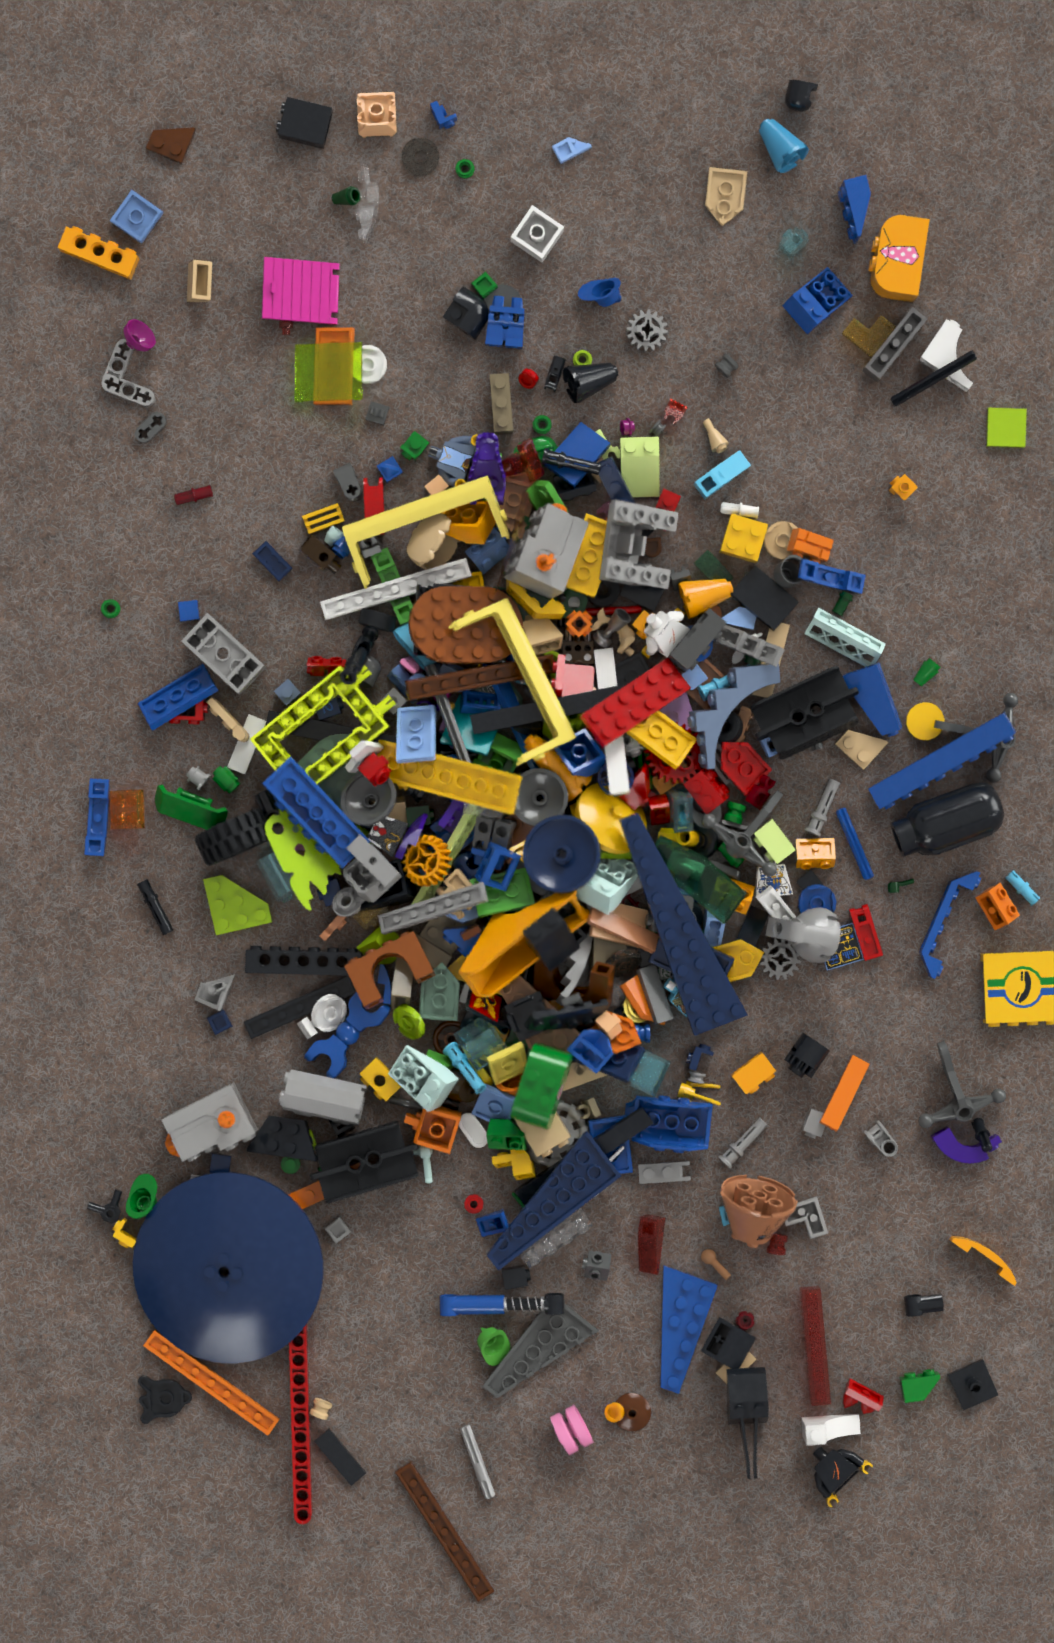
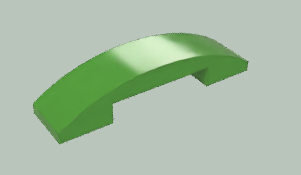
M388 547L382 549V552L371 556L382 583L401 578ZM409 596L390 601L400 625L407 623L413 607Z

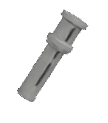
M828 779L817 809L811 813L812 818L804 831L818 837L821 836L822 826L828 820L827 812L840 785L838 781Z
M759 1117L736 1143H731L729 1145L730 1148L723 1155H719L718 1158L731 1169L732 1164L739 1157L743 1156V1151L768 1125Z

